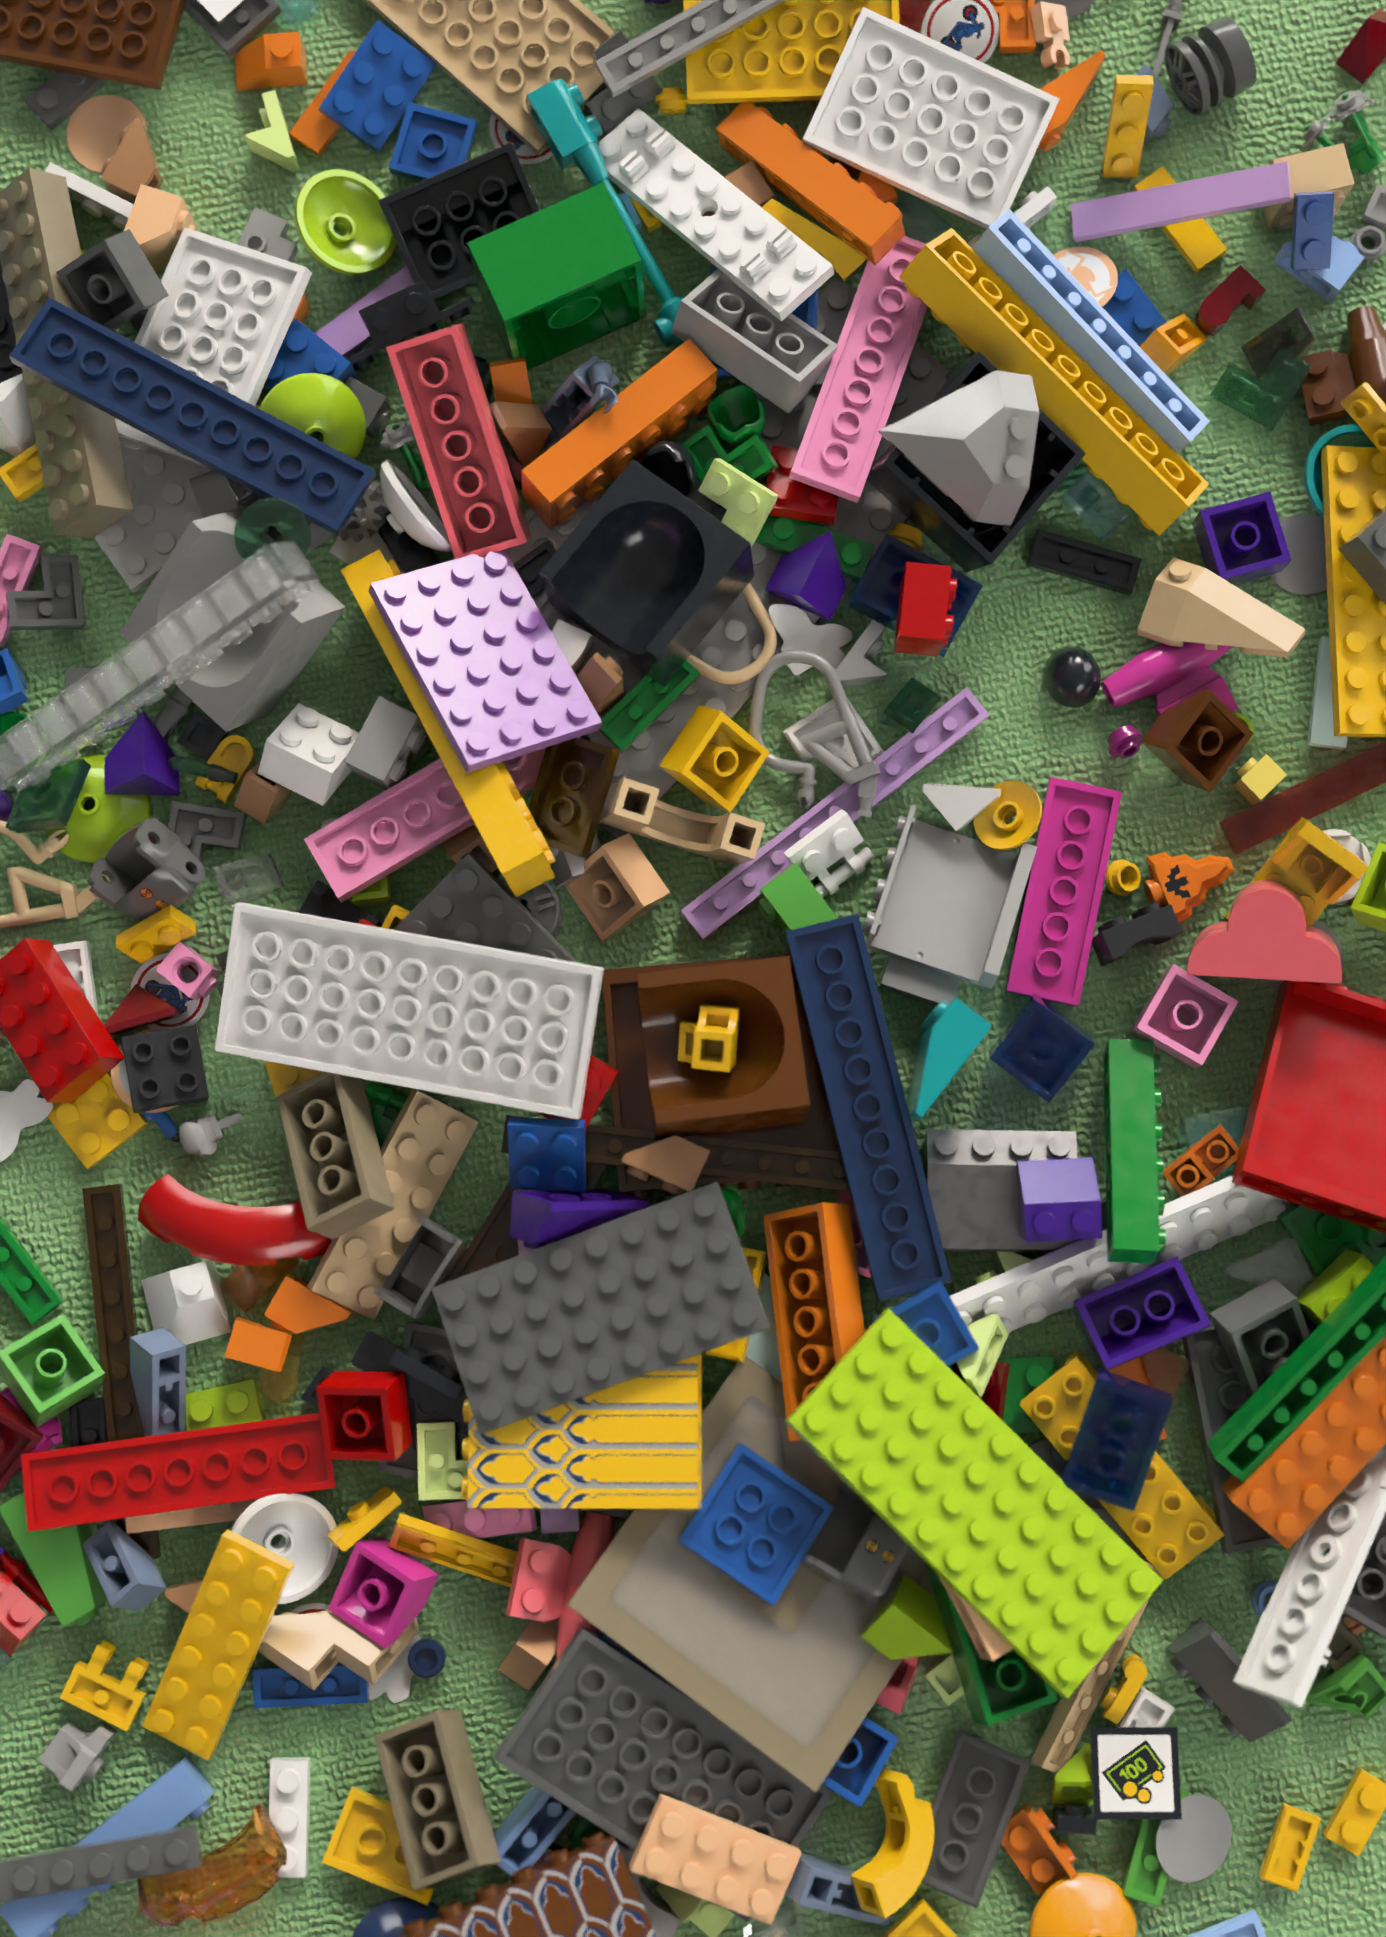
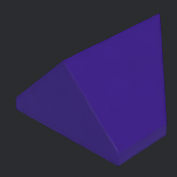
M831 531L781 556L765 588L766 592L829 622L846 590Z
M144 710L105 757V794L179 796V760L177 758L174 768L168 764V759L176 757V755Z

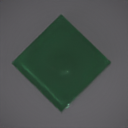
M84 759L35 766L28 772L5 827L13 833L66 827L91 765Z

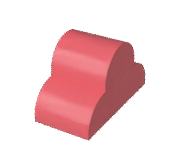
M1259 880L1245 886L1232 902L1229 921L1212 924L1198 934L1192 944L1187 965V975L1342 984V967L1337 945L1324 931L1312 926H1306L1305 908L1301 898L1290 886L1276 880Z

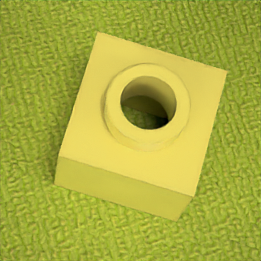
M1267 754L1258 762L1252 757L1237 771L1241 778L1233 786L1254 806L1287 774Z

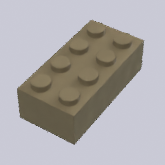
M323 1072L277 1096L308 1230L335 1239L395 1209L363 1079Z
M437 1710L374 1736L413 1891L437 1888L501 1863L461 1711Z

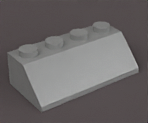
M717 269L681 300L671 331L672 334L684 342L690 338L707 358L787 413L808 395L839 346L792 313L783 321H780L735 284L720 269Z

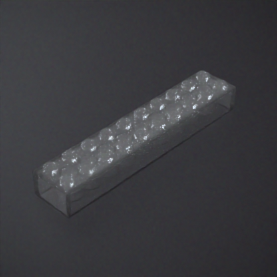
M295 541L270 543L0 736V790L4 791L16 787L18 791H21L31 784L36 786L52 775L51 769L59 764L62 767L79 757V749L86 745L91 747L109 735L106 730L116 724L119 727L137 716L136 709L145 704L150 706L166 695L163 689L173 684L178 686L195 675L192 669L203 663L206 666L220 658L224 654L221 648L231 643L236 645L244 641L254 633L251 627L261 622L264 624L269 623L283 613L280 608L281 606L291 601L296 603L311 594L313 590L310 585L318 581L319 577Z

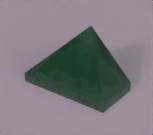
M911 677L885 708L879 723L913 734L942 697Z

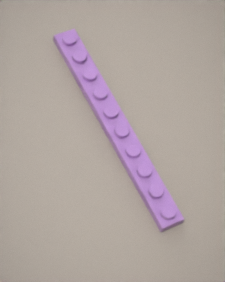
M967 687L873 760L877 761L881 774L878 777L876 799L873 800L871 809L988 719L989 713ZM847 782L843 783L757 851L755 860L738 865L683 908L681 914L703 941L758 899L760 889L791 866L783 852L839 810H844L853 823L862 817L857 815L858 810H860V797H858L860 783L849 785Z

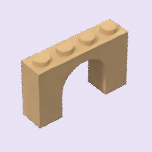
M622 778L610 785L599 823L733 866L755 860L765 823L731 812L722 816H710L684 810L658 800L657 797L660 789L627 778Z

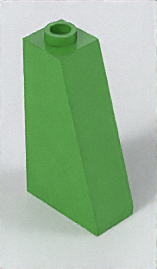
M24 1492L0 1506V1513L62 1627L74 1620L79 1627L98 1616L96 1607L105 1603L107 1598L82 1545L92 1536L90 1524L28 1532Z

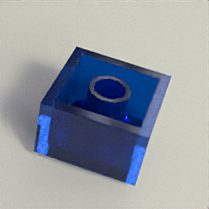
M1033 993L989 1050V1059L1050 1103L1094 1047L1095 1041L1092 1035Z

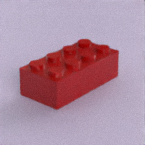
M24 938L0 959V1028L45 1100L53 1103L74 1102L120 1063L124 1056L50 941Z

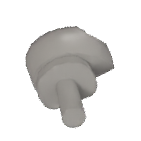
M239 1112L220 1121H217L215 1115L212 1114L208 1117L203 1116L182 1123L178 1133L183 1148L187 1153L198 1154L201 1158L213 1154L217 1149V1140L224 1138L221 1130L243 1121Z

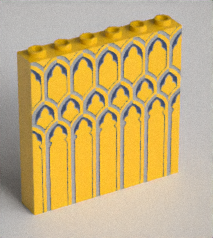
M702 1354L485 1434L479 1433L469 1400H464L463 1419L464 1422H469L468 1438H464L462 1444L463 1460L468 1461V1476H464L462 1479V1498L467 1500V1508H702Z

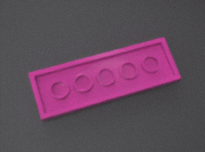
M1054 777L1048 779L1042 816L1035 842L1037 850L1028 876L1005 992L1075 1007L1079 1006L1122 792Z

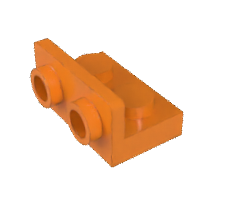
M1027 1802L1012 1813L1001 1844L1038 1896L1067 1874L1071 1878L1077 1875L1072 1865L1077 1858L1064 1839L1057 1844L1049 1832L1055 1827L1043 1809L1040 1808L1034 1811L1030 1803Z

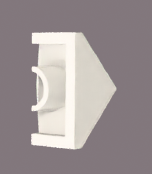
M22 374L0 383V449L14 457L34 445L35 432L32 417L29 413V402Z

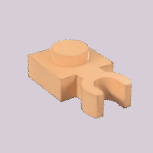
M1039 2L1031 6L1035 42L1043 43L1041 63L1044 68L1055 64L1056 69L1060 70L1070 63L1069 53L1064 46L1065 43L1070 41L1065 6L1046 2Z

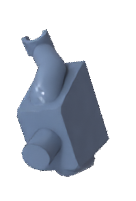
M592 356L568 377L542 407L541 411L552 428L546 440L549 445L544 452L583 422L603 400L607 403L604 414L608 413L618 402V396L613 389L620 381L614 374L610 363L601 361L597 356Z

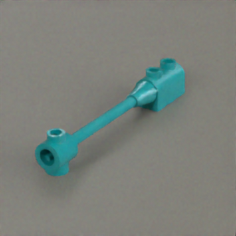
M557 79L527 94V109L561 169L564 170L576 164L592 186L602 182L605 183L641 258L642 268L663 303L658 314L659 319L653 321L656 333L666 348L673 344L676 348L679 347L684 341L672 334L671 331L680 302L685 297H675L612 187L599 148L600 142L597 137L602 135V129L593 114L585 118L579 106L585 104L580 89L575 83L568 87L563 79Z

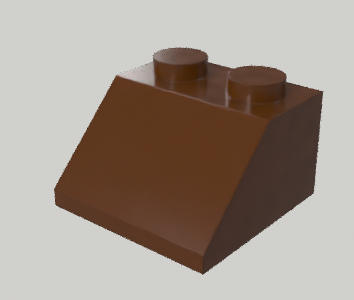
M1205 689L1162 712L1141 742L1184 783L1211 792L1254 733L1214 693Z

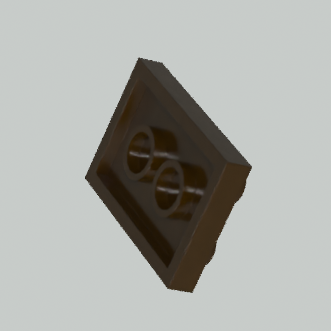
M574 738L546 747L528 809L549 847L589 859L620 750L581 738Z

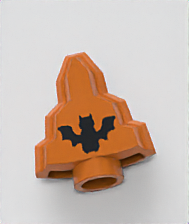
M1166 852L1146 857L1151 879L1144 881L1143 886L1150 905L1157 902L1160 907L1172 905L1178 922H1181L1191 917L1192 908L1205 901L1207 890L1222 884L1234 868L1229 857L1209 855L1194 860L1186 854L1170 857Z

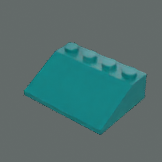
M956 997L949 1004L945 1001L938 1004L919 1027L925 1032L918 1041L907 1098L911 1123L923 1117L992 1027L990 1023Z

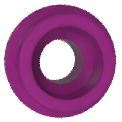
M1122 726L1108 736V751L1112 757L1129 758L1139 751L1143 736L1133 726Z

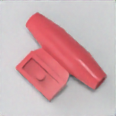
M585 1511L580 1530L577 1533L570 1554L560 1545L520 1538L506 1615L540 1622H547L558 1618L557 1660L581 1625L599 1636L600 1630L568 1607L567 1603L613 1540L614 1516Z

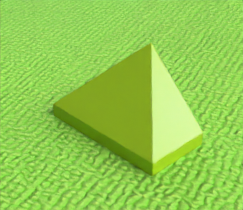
M1088 1742L1055 1774L1051 1796L1052 1804H1093L1091 1745Z

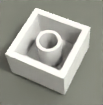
M298 703L266 740L257 774L323 806L352 771L344 760L359 732Z

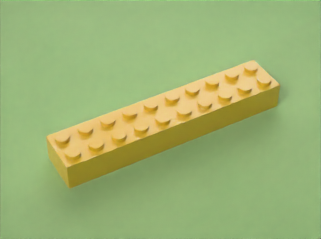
M952 228L926 244L901 273L899 278L905 283L907 291L915 298L921 299L931 309L933 317L938 322L947 325L957 335V339L963 347L973 350L975 353L980 352L999 371L1032 376L1039 409L1086 453L1082 460L1087 464L1089 472L1096 478L1102 479L1113 490V494L1119 502L1129 505L1138 514L1140 522L1147 529L1154 530L1160 536L1190 507L1209 485Z
M379 549L341 569L344 578L515 897L556 877L550 867V864L556 862L503 762L469 773L465 772L369 593L370 584L401 575L394 559L386 561Z

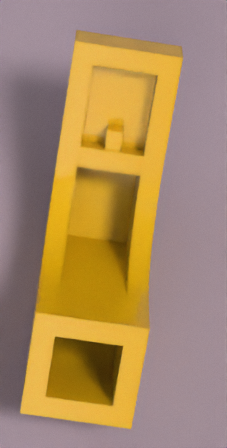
M883 1768L875 1783L886 1817L884 1840L874 1858L850 1876L861 1910L886 1919L911 1898L923 1880L933 1850L934 1819L930 1802L915 1798V1789L908 1775Z

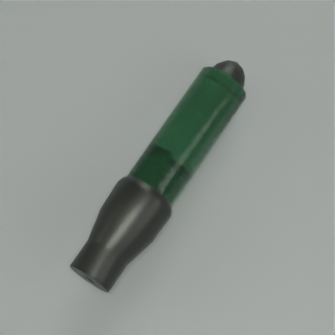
M177 755L168 759V764L177 771L208 778V780L235 784L237 781V772L230 771L216 764H208Z

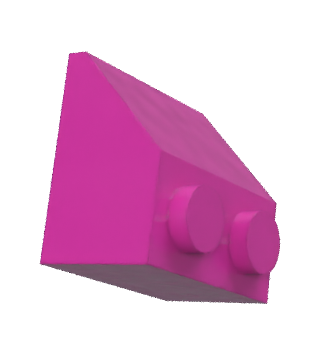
M381 1536L356 1542L328 1610L386 1649L393 1644L424 1609L439 1574L409 1554L388 1547L389 1541Z

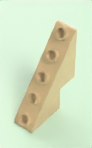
M319 1611L316 1614L284 1612L272 1617L258 1653L312 1690L317 1688L338 1662L374 1685L418 1634L419 1627L417 1618H415L393 1644L385 1649L331 1611Z

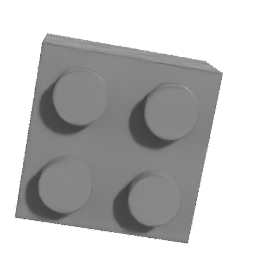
M379 696L344 762L355 775L387 790L409 777L411 768L407 766L413 755H420L428 739V736L424 735L426 730L418 715Z

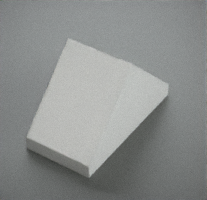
M933 783L923 784L924 794L955 831L962 830L1001 796V789Z

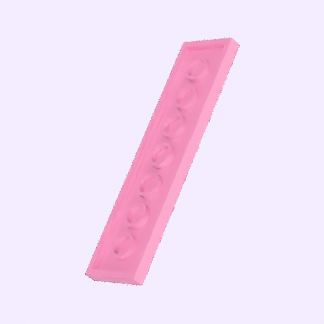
M904 236L876 266L869 260L867 261L837 343L839 345L838 349L831 359L788 478L858 503L882 437L878 430L886 426L928 307L921 299L912 296L907 291L905 283L899 278L901 273L926 245L925 243Z
M546 748L503 761L521 796L535 788ZM441 758L306 837L304 841L335 895L342 903L475 824Z

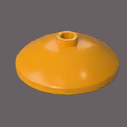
M1087 1872L1077 1873L1073 1878L1070 1876L1064 1877L1047 1889L1035 1906L1029 1924V1937H1136L1137 1933L1135 1911L1129 1897L1123 1895V1889L1105 1876Z

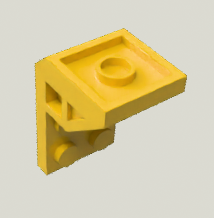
M1301 817L1250 883L1259 880H1276L1290 886L1296 891L1303 902L1306 926H1312L1328 904L1333 905L1363 876L1369 867L1359 857L1304 817ZM1231 907L1229 908V910H1228V911L1225 913V915H1224V917L1227 918L1228 920H1229V915H1230V909H1231Z

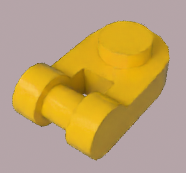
M231 735L224 738L199 773L195 785L203 790H212L217 794V799L225 804L229 803L236 794L245 774L254 763L255 750L253 745L246 738L239 735ZM211 764H216L230 771L237 772L236 783L208 780V767Z
M1129 1654L1123 1659V1676L1116 1687L1110 1685L1099 1703L1104 1708L1102 1716L1115 1724L1126 1713L1148 1674L1143 1659L1136 1654Z

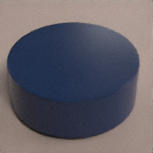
M430 1637L416 1641L408 1653V1665L411 1671L422 1678H430L437 1675L446 1662L444 1646L438 1640Z

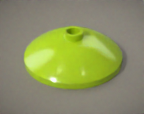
M326 170L311 177L298 193L294 206V220L298 235L309 253L327 268L346 275L368 274L380 268L390 258L396 246L394 236L378 200L386 196L367 178L348 170ZM334 229H337L341 233V236L336 234Z
M303 373L289 377L272 388L259 407L262 411L308 435L314 431L321 432L319 441L353 459H356L363 446L366 434V420L362 406L348 386L331 376L319 373Z
M87 755L66 763L49 780L41 801V818L47 836L50 837L55 831L66 830L59 838L62 840L66 834L70 836L67 844L60 851L75 860L86 863H95L100 858L105 859L111 846L122 834L151 816V800L149 795L105 794V755ZM89 799H94L95 807L90 811H86L84 808L85 802Z

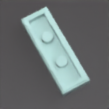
M1321 637L1319 639L1307 745L1344 750L1347 746L1348 736H1334L1329 637Z

